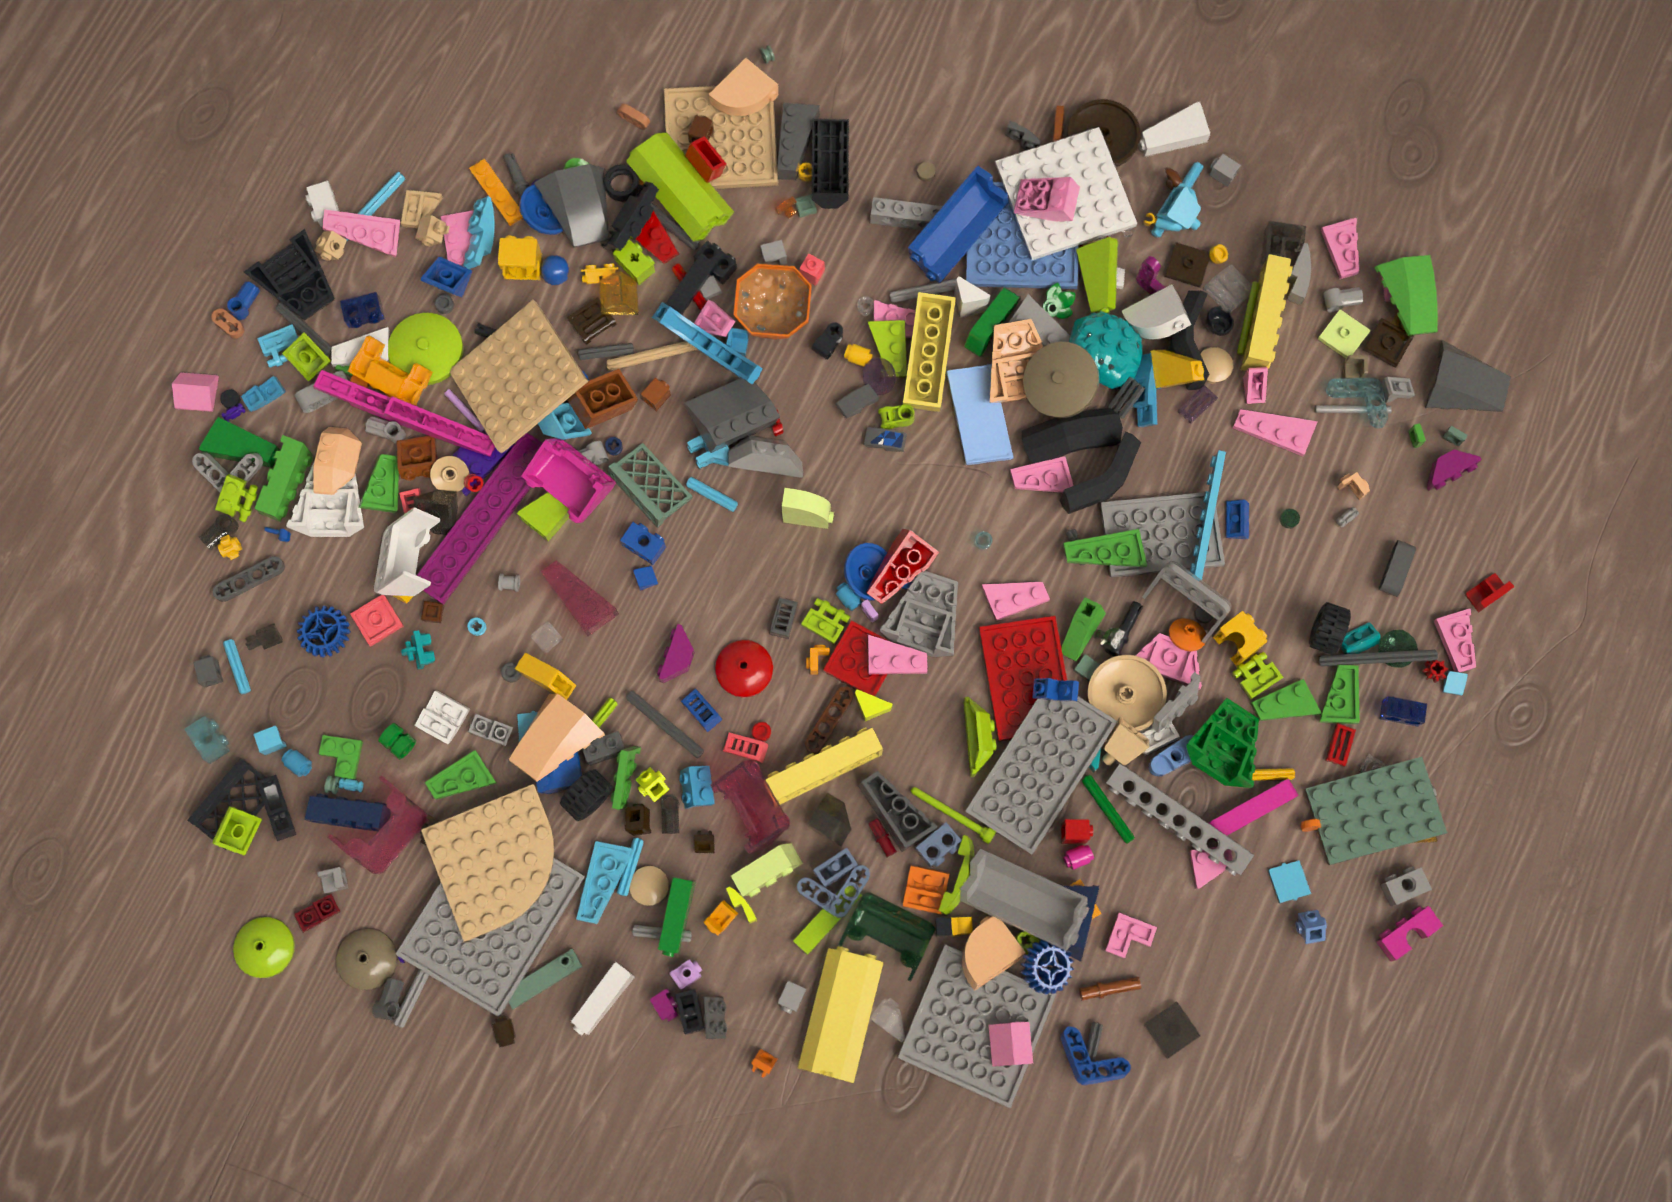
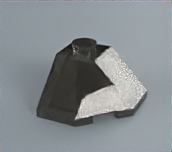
M435 490L414 497V508L440 518V522L430 529L434 534L447 535L455 525L458 510L457 491Z
M827 793L809 820L808 828L842 847L851 832L845 803Z

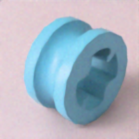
M472 618L468 622V630L473 635L479 636L486 631V623L482 619ZM475 622L482 625V628H478L479 631L477 632L472 628L473 624L476 625Z

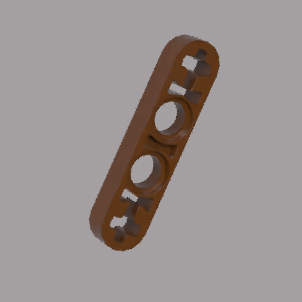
M841 687L837 690L806 739L805 748L810 754H817L821 751L851 704L853 692L849 687ZM845 692H848L849 699H844L842 705H844L845 707L842 708V706L838 704L841 700L840 693L844 694ZM832 707H837L840 710V714L837 717H831L829 710ZM823 723L828 724L830 727L829 732L826 734L821 733L818 729ZM814 733L819 737L825 738L823 741L821 739L818 740V748L810 749L809 742H814L817 738Z

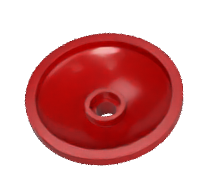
M739 640L730 643L720 652L715 664V673L719 684L729 694L743 698L752 697L762 692L770 683L773 675V662L770 654L762 645L750 640ZM746 663L747 668L742 669L740 665Z

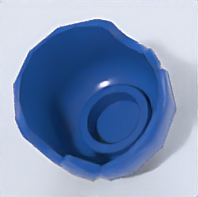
M558 255L546 257L541 266V274L545 282L551 285H560L567 280L569 266L565 258Z

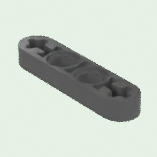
M277 556L270 557L218 583L213 588V596L221 602L229 601L280 575L285 569V564ZM273 562H276L278 564L276 570L274 568H271L273 567ZM263 567H266L268 569V572L270 573L267 574V571ZM256 570H261L263 573L260 579L253 578V573ZM238 579L245 580V585L242 588H236L235 586ZM229 584L234 589V592L230 590ZM222 588H223L224 590H227V591L224 592V593H225V596L218 595V594L221 593L220 590H221Z

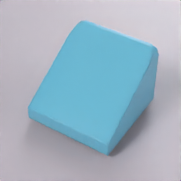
M1453 671L1446 672L1443 692L1462 696L1468 674Z

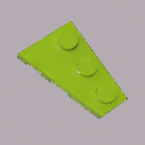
M905 320L868 321L867 323L888 378L907 377Z

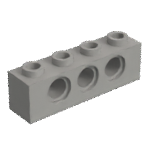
M873 197L870 224L923 230L943 206Z

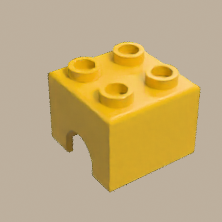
M510 235L500 238L498 265L500 269L503 266L502 275L504 279H541L542 253L537 239L532 236L516 238Z
M1244 611L1223 625L1213 636L1218 645L1227 640L1233 641L1236 644L1237 653L1230 658L1236 666L1251 657L1267 642L1266 633L1261 628L1258 629L1254 625L1253 617L1249 613L1245 614Z

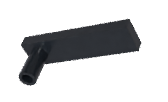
M701 253L665 304L682 315L712 274L717 264Z

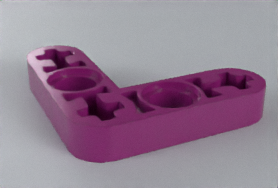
M1148 256L1142 262L1136 277L1137 283L1150 295L1166 288L1156 280L1161 265L1152 256Z

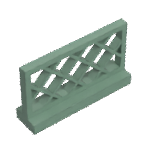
M643 443L616 464L614 462L608 466V475L657 528L663 524L665 519L693 497ZM643 451L647 455V461L636 460V454ZM625 463L633 464V472L624 471L621 466ZM635 464L647 465L646 473L635 472ZM649 465L657 466L660 469L659 474L648 473ZM634 476L646 477L645 485L636 484ZM648 477L659 478V485H647ZM661 478L669 479L672 482V487H661ZM647 489L658 490V498H649L646 495ZM660 491H671V500L660 499ZM674 492H682L685 498L681 501L673 500ZM659 503L671 504L670 510L664 514L659 509Z

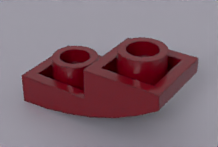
M332 894L314 902L313 905L295 913L294 917L302 933L335 916L340 912V909Z

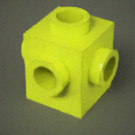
M651 767L643 771L635 779L640 785L637 789L644 797L648 795L654 802L670 790L663 782L666 778L659 770L655 772Z

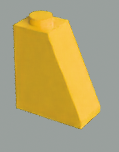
M1166 350L1151 351L1156 388H1167L1204 380L1202 361Z
M527 653L523 655L515 667V670L552 694H559L566 700L576 687V684L558 669Z

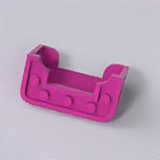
M559 438L545 439L521 475L526 480L525 483L532 488L542 487L569 509L567 511L569 518L575 523L584 522L616 484L610 476L566 441Z

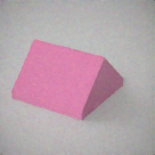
M180 373L172 383L175 409L213 412L219 376Z
M1029 1022L988 1025L992 1067L1033 1064Z

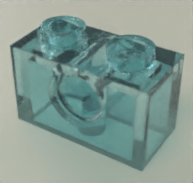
M203 716L184 730L203 760L211 764L230 752L227 746L229 741L223 734L220 735L217 730L219 726L213 718L209 719ZM212 734V741L206 743L207 736Z

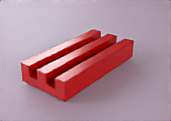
M1338 723L1335 725L1325 761L1333 762L1336 765L1339 764L1342 767L1346 766L1356 729ZM1340 729H1342V733H1341V736H1340V740H1339V743H1338V747H1337V750H1336V754H1335V757L1333 758L1332 756H1333V752H1334L1335 745H1336V742H1337V738H1338V735H1339V731H1340ZM1348 731L1350 732V734L1348 737L1342 760H1339L1345 736Z

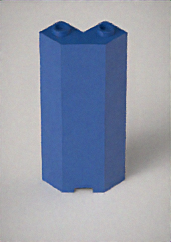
M977 166L909 245L910 259L923 270L929 280H935L940 284L1009 203L1008 194L993 184V177L990 173Z

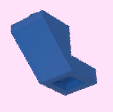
M1035 678L1033 698L1077 701L1079 682Z

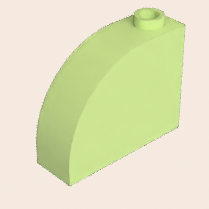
M790 488L784 489L782 502L783 523L828 529L829 523H833L834 512H831V504L828 500L810 492Z

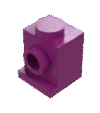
M665 989L652 997L650 1001L661 1020L667 1019L670 1022L679 1016L675 1009L678 1005L672 996H667L670 993L669 989Z

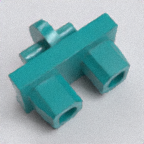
M419 630L413 631L411 641L405 642L406 648L401 650V654L408 656L409 661H414L415 656L417 670L423 669L425 665L435 661L433 651H423V646L431 645L430 633L420 634Z

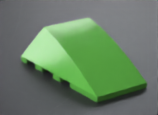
M1431 256L1403 257L1375 266L1376 272H1380L1383 278L1381 282L1384 288L1387 287L1392 296L1390 298L1392 304L1396 305L1399 310L1397 315L1407 335L1437 332V292Z

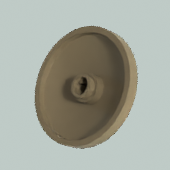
M1070 342L1048 344L1039 349L1029 360L1023 377L1024 391L1032 406L1041 413L1054 418L1074 416L1086 409L1096 396L1099 387L1097 364L1093 357L1077 344Z

